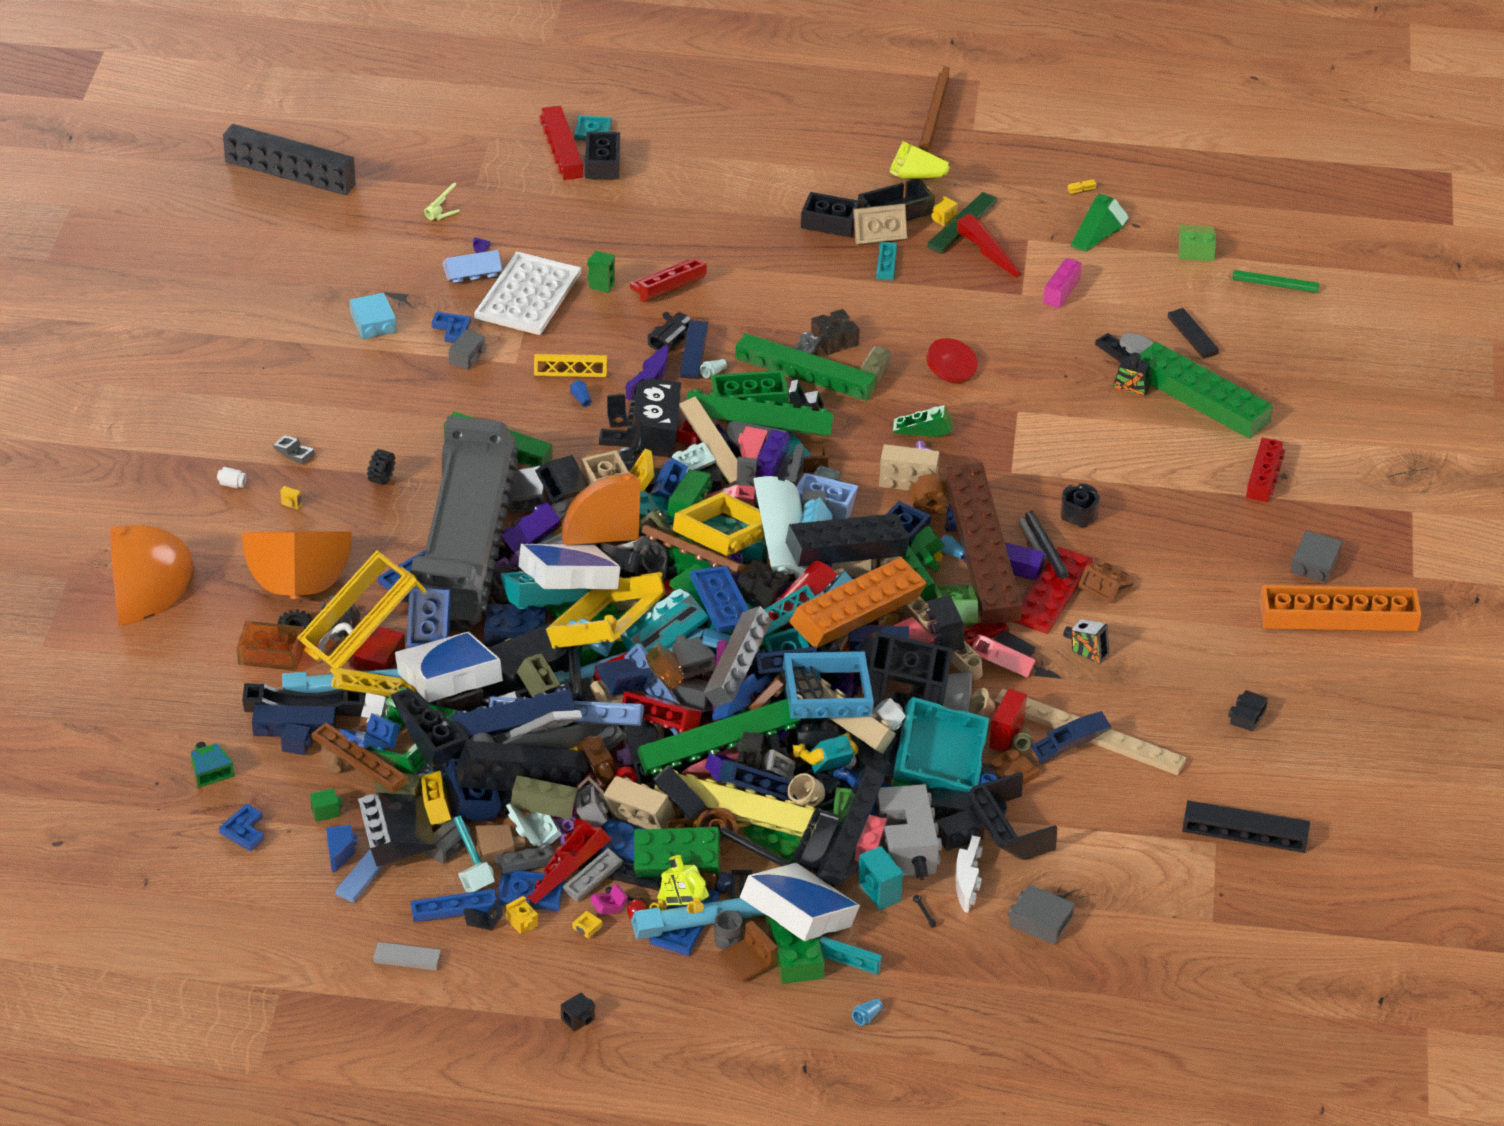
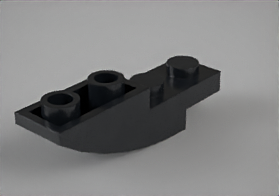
M642 719V726L624 725L628 741L627 745L632 767L637 775L636 783L639 785L645 784L654 790L655 783L652 778L657 774L652 775L651 772L645 774L637 753L639 746L649 743L645 720Z

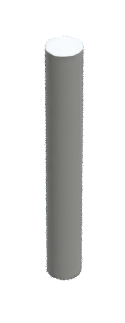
M1021 518L1018 522L1033 549L1044 552L1025 518Z

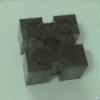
M844 309L831 312L830 316L820 315L811 318V332L815 337H822L821 348L826 355L840 352V348L843 347L847 350L859 346L860 329L854 321H850V316Z
M755 560L749 565L748 570L745 569L739 575L736 585L744 601L752 600L757 607L761 606L763 609H766L773 605L784 593L789 576L777 570L773 572L768 569L769 566Z

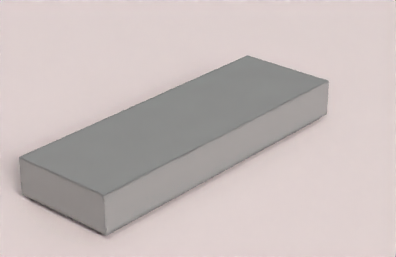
M607 848L563 886V891L578 903L623 864V860Z
M378 942L373 956V963L437 971L441 950Z

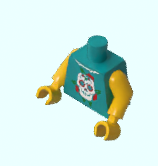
M847 731L846 734H839V737L819 742L811 752L805 750V744L793 745L794 757H801L810 763L814 773H819L850 765L853 755L858 753V746L851 739L850 732Z

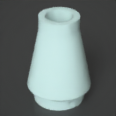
M724 359L706 361L700 366V373L704 378L711 379V375H717L722 370H725L727 363Z

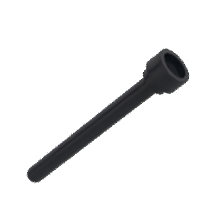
M721 827L719 830L720 834L781 867L793 864L725 827ZM805 865V866H802L803 868H805V869L808 870L809 872L812 871V868H810V867H808V866H806V865Z

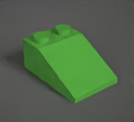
M1179 224V259L1214 261L1216 234L1213 226Z
M935 585L934 599L951 595L963 625L969 626L972 623H978V599L971 585Z

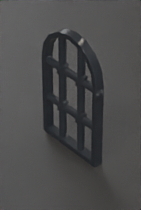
M805 666L792 667L793 671L801 670L804 676L803 678H797L794 674L795 684L799 690L796 693L801 695L803 699H806L804 693L807 692L812 693L814 699H822L824 695L823 686L813 667L810 666L813 676L806 675L804 671ZM781 669L780 674L785 684H787L786 676L784 674L785 669ZM815 679L818 687H812L809 680ZM799 681H805L809 689L803 690ZM820 690L821 695L817 697L815 691Z

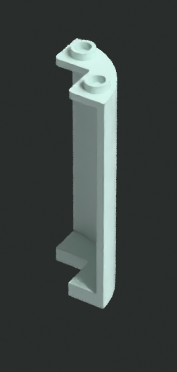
M765 476L753 478L774 576L779 578L794 573L797 579L809 566H797L785 541L789 524L802 522L803 510L799 491L792 482L778 480V477Z

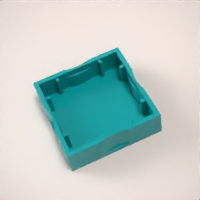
M912 697L904 710L906 717L902 722L893 779L912 782V785L925 784L926 788L934 790V787L969 792L972 787L979 785L982 767L981 754L986 742L989 718L965 711L951 710L940 704Z

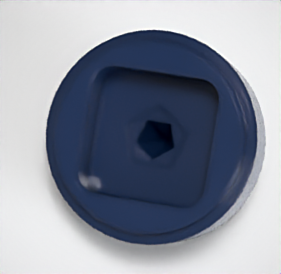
M721 872L716 890L725 894L732 886L731 874Z

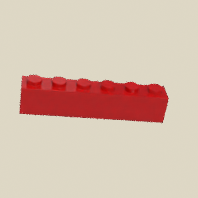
M561 105L541 108L539 122L540 125H543V133L546 135L547 144H550V152L553 154L554 163L557 164L558 174L562 175L563 180L583 178V163Z

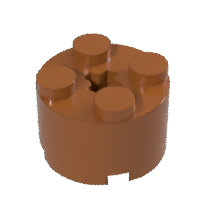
M926 474L918 477L917 482L910 484L909 491L914 508L927 514L936 513L937 515H943L947 512L950 499L944 478L941 479L936 474Z
M714 808L702 812L696 823V828L718 827L720 830L721 827H725L735 833L738 831L735 817L731 812L723 808ZM721 834L720 857L730 851L735 844L734 841Z

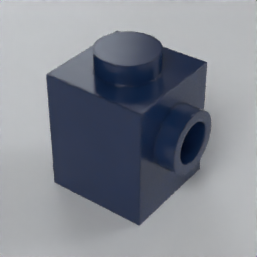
M287 723L281 735L282 751L306 755L308 748H311L313 745L310 727Z

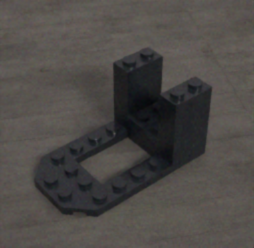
M875 631L859 643L858 652H865L874 701L873 709L884 700L887 679L911 684L910 694L923 696L922 700L943 706L953 648ZM854 672L853 681L862 683L860 672ZM855 736L854 742L858 746L856 756L864 768L869 766L885 775V778L893 779L900 738L894 737L882 754Z

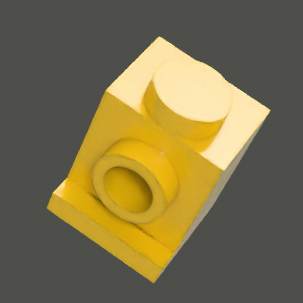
M945 196L942 197V201L934 206L931 215L933 221L943 226L952 221L957 216L958 203Z
M524 896L506 905V919L520 934L538 926V913L526 902Z

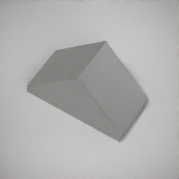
M770 750L764 755L761 771L792 780L795 761L775 750Z

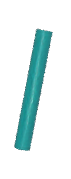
M455 817V824L474 865L482 863L462 817Z

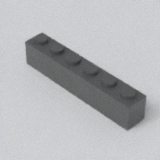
M761 606L742 612L709 680L704 695L715 707L734 701L769 628L772 619Z

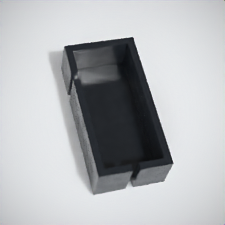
M921 179L906 181L905 198H903V182L858 194L860 208L905 204L906 221L932 214L935 204V196Z

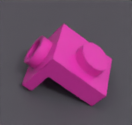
M614 884L610 893L593 894L590 901L600 914H613L621 912L628 896L619 884Z

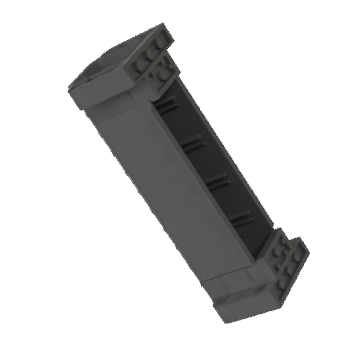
M447 416L445 441L442 449V482L425 556L417 555V558H413L411 574L417 578L416 580L422 586L452 588L450 631H471L474 624L481 621L483 612L487 611L488 602L485 600L490 597V587L488 586H492L493 574L491 572L495 573L496 561L494 559H498L499 548L497 546H501L500 533L504 531V522L502 521H506L507 509L505 508H509L510 497L508 495L512 494L511 483H514L515 471L513 470H517L518 459H515L518 453L515 437L507 431V426L500 421Z

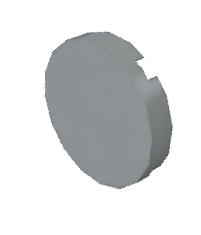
M1133 333L1123 334L1119 342L1122 348L1123 346L1126 347V351L1130 354L1134 352L1140 354L1153 344L1146 337Z

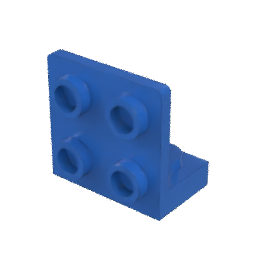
M371 713L366 732L340 729L339 733L345 735L346 740L357 742L358 746L369 748V745H373L374 748L379 750H385V748L394 749L400 725L379 714Z

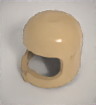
M804 773L795 776L790 782L788 796L798 805L816 807L823 801L825 789L819 780Z

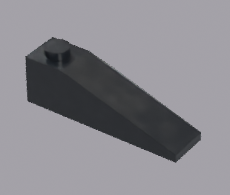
M410 688L391 694V698L420 754L430 767L448 761L465 745L466 740H469V737L454 720L449 721L443 716V712L439 709L437 711L427 704L428 702Z

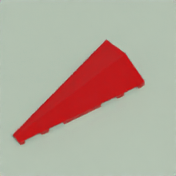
M968 214L958 220L957 231L981 247V254L1016 278L1021 276L1019 269L979 218Z
M576 819L573 823L575 828L572 833L568 832L565 835L566 841L561 847L557 848L543 870L545 876L542 880H537L535 883L537 888L526 898L533 904H536L607 844L611 838L602 828L593 827L586 820Z

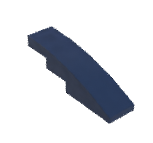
M690 320L680 378L699 379L708 322Z

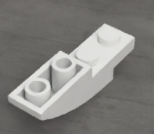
M972 836L968 850L959 849L957 857L956 892L963 911L967 913L970 906L975 905L977 897L975 890L980 889L982 878L978 877L979 869L978 861L976 860L977 858L981 859L983 846H980L981 837Z

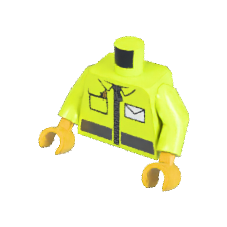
M681 855L670 857L671 868L661 875L662 882L657 896L658 903H652L649 909L659 908L660 911L666 910L664 902H666V905H687V911L691 914L701 913L704 910V905L701 901L709 896L705 887V880L701 877L695 865L683 864Z

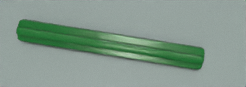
M1234 270L1232 279L1237 281L1315 293L1319 290L1318 282Z

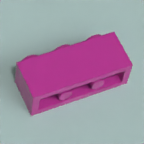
M1065 258L1045 286L1043 303L1057 308L1061 307L1081 278V262Z

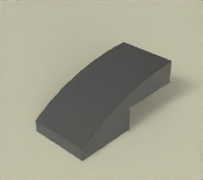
M284 435L273 444V447L282 455L303 465L316 455L313 448L302 446L299 439Z

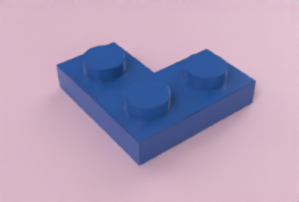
M436 312L431 322L432 328L447 330L444 336L445 342L455 343L466 329L468 330L471 316Z
M246 803L219 827V833L251 852L264 840V834L253 828L263 818L262 812Z

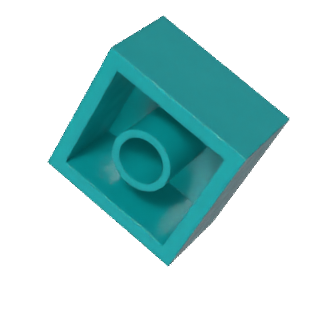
M882 846L860 854L858 884L880 911L901 902L904 873L901 867H897L891 855L888 852L886 853Z

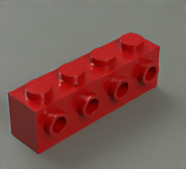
M1261 438L1249 478L1246 498L1268 502L1270 495H1274V484H1277L1279 473L1276 472L1281 471L1282 461L1280 460H1284L1286 451L1282 449L1283 441Z
M624 691L622 703L642 704L644 706L643 718L646 719L645 722L652 724L662 723V727L670 729L675 727L678 732L682 733L699 727L701 710L639 692Z

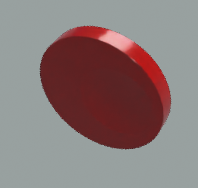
M938 339L930 345L926 354V361L930 370L947 382H967L974 376L978 367L977 357L972 349L956 339Z

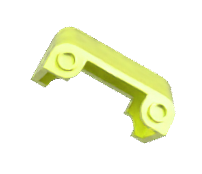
M902 141L891 165L890 173L901 179L941 178L943 175H947L950 167L948 166L949 162Z

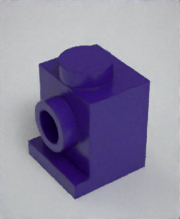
M709 753L704 768L710 771L711 776L715 777L717 781L722 762L735 761L726 755Z

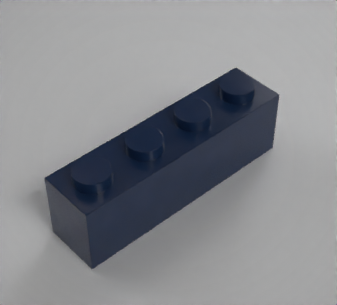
M255 705L252 718L253 736L281 737L287 723L310 727L311 734L326 722L335 728L336 710L335 707Z
M722 762L717 781L745 790H752L764 796L771 795L783 802L785 800L792 801L788 796V786L792 780L736 762Z

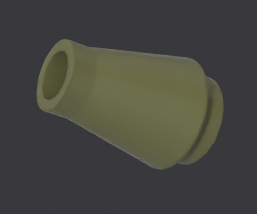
M1027 727L1019 728L1013 738V745L1019 751H1027L1033 745V739Z

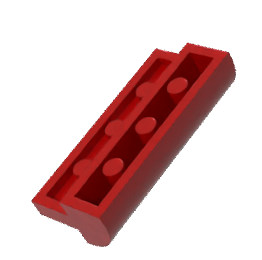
M697 258L693 260L686 259L630 282V289L640 294V300L645 302L704 278L707 274L706 263Z
M813 561L776 602L805 585L809 587L814 596H817L838 574L825 563ZM804 591L799 594L798 601L805 603L809 600ZM785 602L783 610L790 612L793 610L794 604ZM769 612L768 615L773 621L778 619L777 612ZM791 623L786 624L785 626L781 627L780 629L782 630V629H784V628H786V627L791 626Z

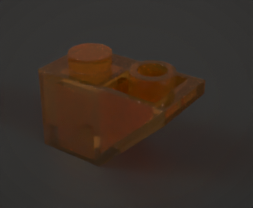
M660 643L645 655L649 668L670 691L684 678L676 655Z

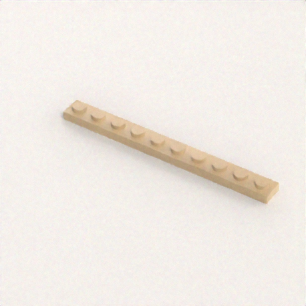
M1001 690L994 701L995 707H999L1007 690ZM1027 698L1025 718L1053 729L1080 718ZM1112 729L1089 741L1092 744L1175 775L1180 773L1186 763L1185 756Z

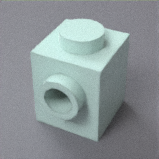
M487 862L478 863L458 873L466 893L474 892L495 881L493 869Z

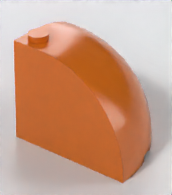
M623 473L599 479L584 488L571 502L562 525L563 543L565 545L638 540L641 480L634 476V474Z
M124 525L110 527L118 625L142 621L145 616L157 615L178 601L185 593L186 586L191 582L193 576L192 555L184 542L174 534L153 526Z
M352 531L242 532L243 551L253 577L269 592L279 595H290V599H301V595L316 594L329 588L343 572L349 558L352 543Z

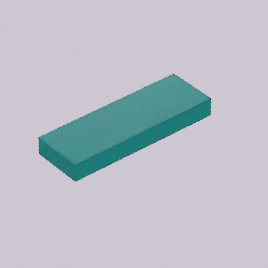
M880 242L876 279L894 280L897 243Z
M823 936L821 937L819 943L824 958L879 975L882 955Z

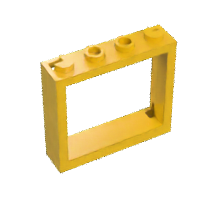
M724 492L675 513L673 531L725 556H729L765 539L760 509ZM725 513L750 526L731 535H726L702 522Z

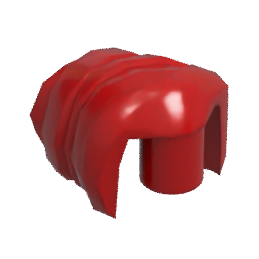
M641 899L631 901L627 906L629 919L632 920L635 911L649 909L647 902Z

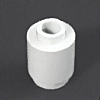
M223 467L222 470L218 471L217 480L223 486L236 489L238 487L243 488L246 481V473H242L241 470Z

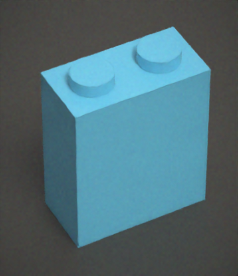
M384 293L349 300L350 314L362 339L397 332L396 318Z

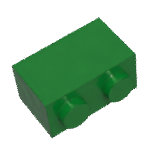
M595 250L587 260L589 288L609 293L615 284V255Z

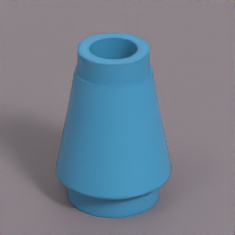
M945 534L941 538L945 547L940 551L962 560L964 558L962 545L951 535Z
M875 998L855 1006L852 1011L854 1022L860 1026L868 1025L880 1010L883 1009L882 1002Z

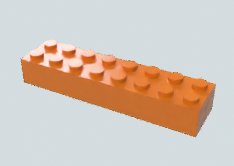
M899 557L799 605L789 622L817 649L918 599L927 582L902 557Z
M1262 585L1259 604L1263 629L1418 631L1421 610L1417 588Z

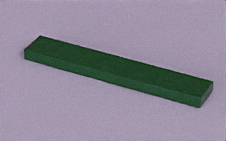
M982 192L928 242L927 248L942 254L962 235L957 231L958 220L968 214H972L980 219L997 203V198Z

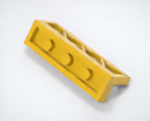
M534 354V376L607 378V355ZM538 364H548L550 366L546 372H538ZM557 364L567 365L569 368L565 372H558L554 367ZM575 365H584L586 369L582 373H577L573 367ZM593 365H603V373H595L591 367Z
M341 668L336 669L331 681L332 688L390 697L391 694L396 693L402 687L410 688L415 692V687L408 684L403 678Z

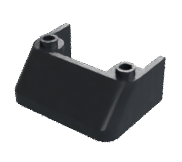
M1022 772L972 787L969 790V801L998 847L1021 860L1030 859L1056 850V825L1018 837L1005 817L1007 812L1005 802L1022 797Z

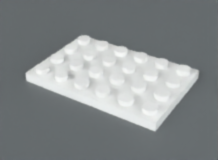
M516 251L475 311L474 317L475 319L541 335L580 276L581 267Z

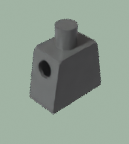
M679 635L675 639V643L672 645V659L679 680L715 670V654L707 645L702 643L699 637L687 639L685 635Z

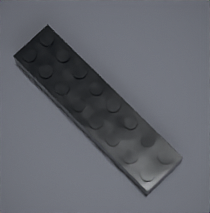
M232 124L223 134L225 162L345 196L356 185L354 157L236 124Z

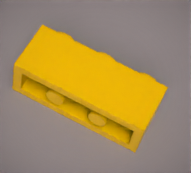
M441 771L421 776L424 806L430 824L441 825L451 820L448 792Z

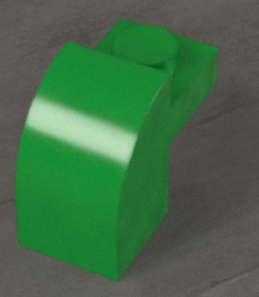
M928 525L914 537L911 549L927 569L931 567L935 572L941 569L933 555L944 548L945 545Z

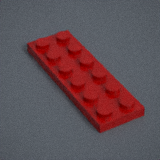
M1058 546L1056 551L1068 570V578L1060 579L1050 561H1048L1022 601L1021 620L1012 622L1048 634L1077 590L1086 566L1093 564V558Z

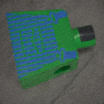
M199 742L195 745V750L190 752L197 788L235 777L233 761L219 744L215 743L207 746L205 742Z

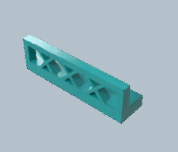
M805 585L764 609L767 614L770 611L778 613V619L771 621L765 636L790 623L789 621L797 609V605L803 604V602L798 601L800 593L804 591L809 598L808 601L821 594L814 596L809 587ZM784 603L794 604L793 610L790 612L783 610Z

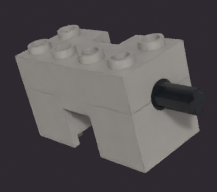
M925 784L880 788L875 802V816L887 819L886 826H884L886 853L888 852L897 867H901L904 876L916 875V878H920V880H924V877H928V874L937 872V865H940V853L938 851L942 850L941 838H937L938 824L933 821L935 820L934 808H930L932 804L931 793H927Z

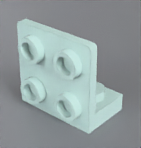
M704 442L698 445L693 444L683 452L678 451L672 456V458L688 466L687 472L689 469L701 470L714 464L716 460Z
M511 803L507 805L510 812L508 816L517 825L516 831L521 837L524 838L526 836L533 846L538 845L540 847L544 843L551 844L562 835L553 816L531 812L527 816Z

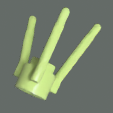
M453 183L430 206L424 209V213L429 220L432 221L436 218L439 221L444 217L460 212L458 209L441 214L442 207L440 204L446 200L445 196L456 186V183Z

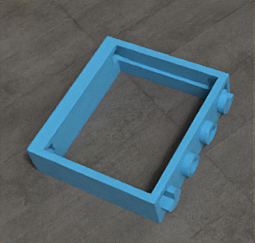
M865 652L784 653L783 669H785L784 674L787 682L785 686L790 719L872 717L874 701ZM805 666V673H811L810 666L813 667L815 673L860 672L864 698L797 699L793 672H802L801 670L793 671L792 667Z

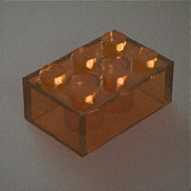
M246 620L237 645L238 665L297 671L305 647L297 637L304 631V627Z

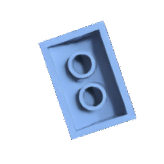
M498 250L450 257L442 262L447 280H453V283L463 282L464 278L478 280L483 275H487L488 278L496 277L502 271Z
M804 473L796 486L801 502L803 489L826 492L825 499L829 500L828 509L832 513V520L850 517L858 491L857 485Z

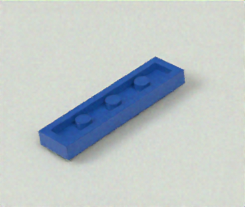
M494 889L413 900L410 901L413 922L464 915L465 908L487 912L495 902L496 896Z

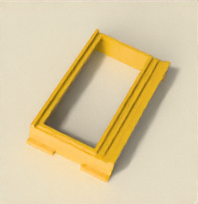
M376 550L297 639L306 646L304 651L317 662L320 660L324 661L331 667L329 671L334 675L336 669L341 668L414 586L424 594H426L427 590L416 580L417 578L402 566L401 568ZM387 566L398 573L401 578L329 657L315 646Z
M662 572L642 574L641 576L630 578L619 577L618 589H591L546 628L552 648L606 642L607 640L609 642L615 641L666 594L661 578L663 576ZM642 598L616 621L615 629L611 628L609 620L579 623L581 619L590 621L610 602ZM571 620L578 622V624L568 625Z

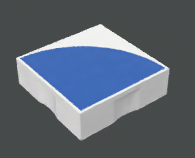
M521 544L519 567L525 573L532 576L535 582L543 589H618L620 566L595 545Z
M469 631L395 652L398 674L408 684L414 686L417 692L428 702L503 681L500 659Z
M797 863L748 875L740 898L773 918L803 941L819 937L828 932H836L851 927L860 907L859 904Z

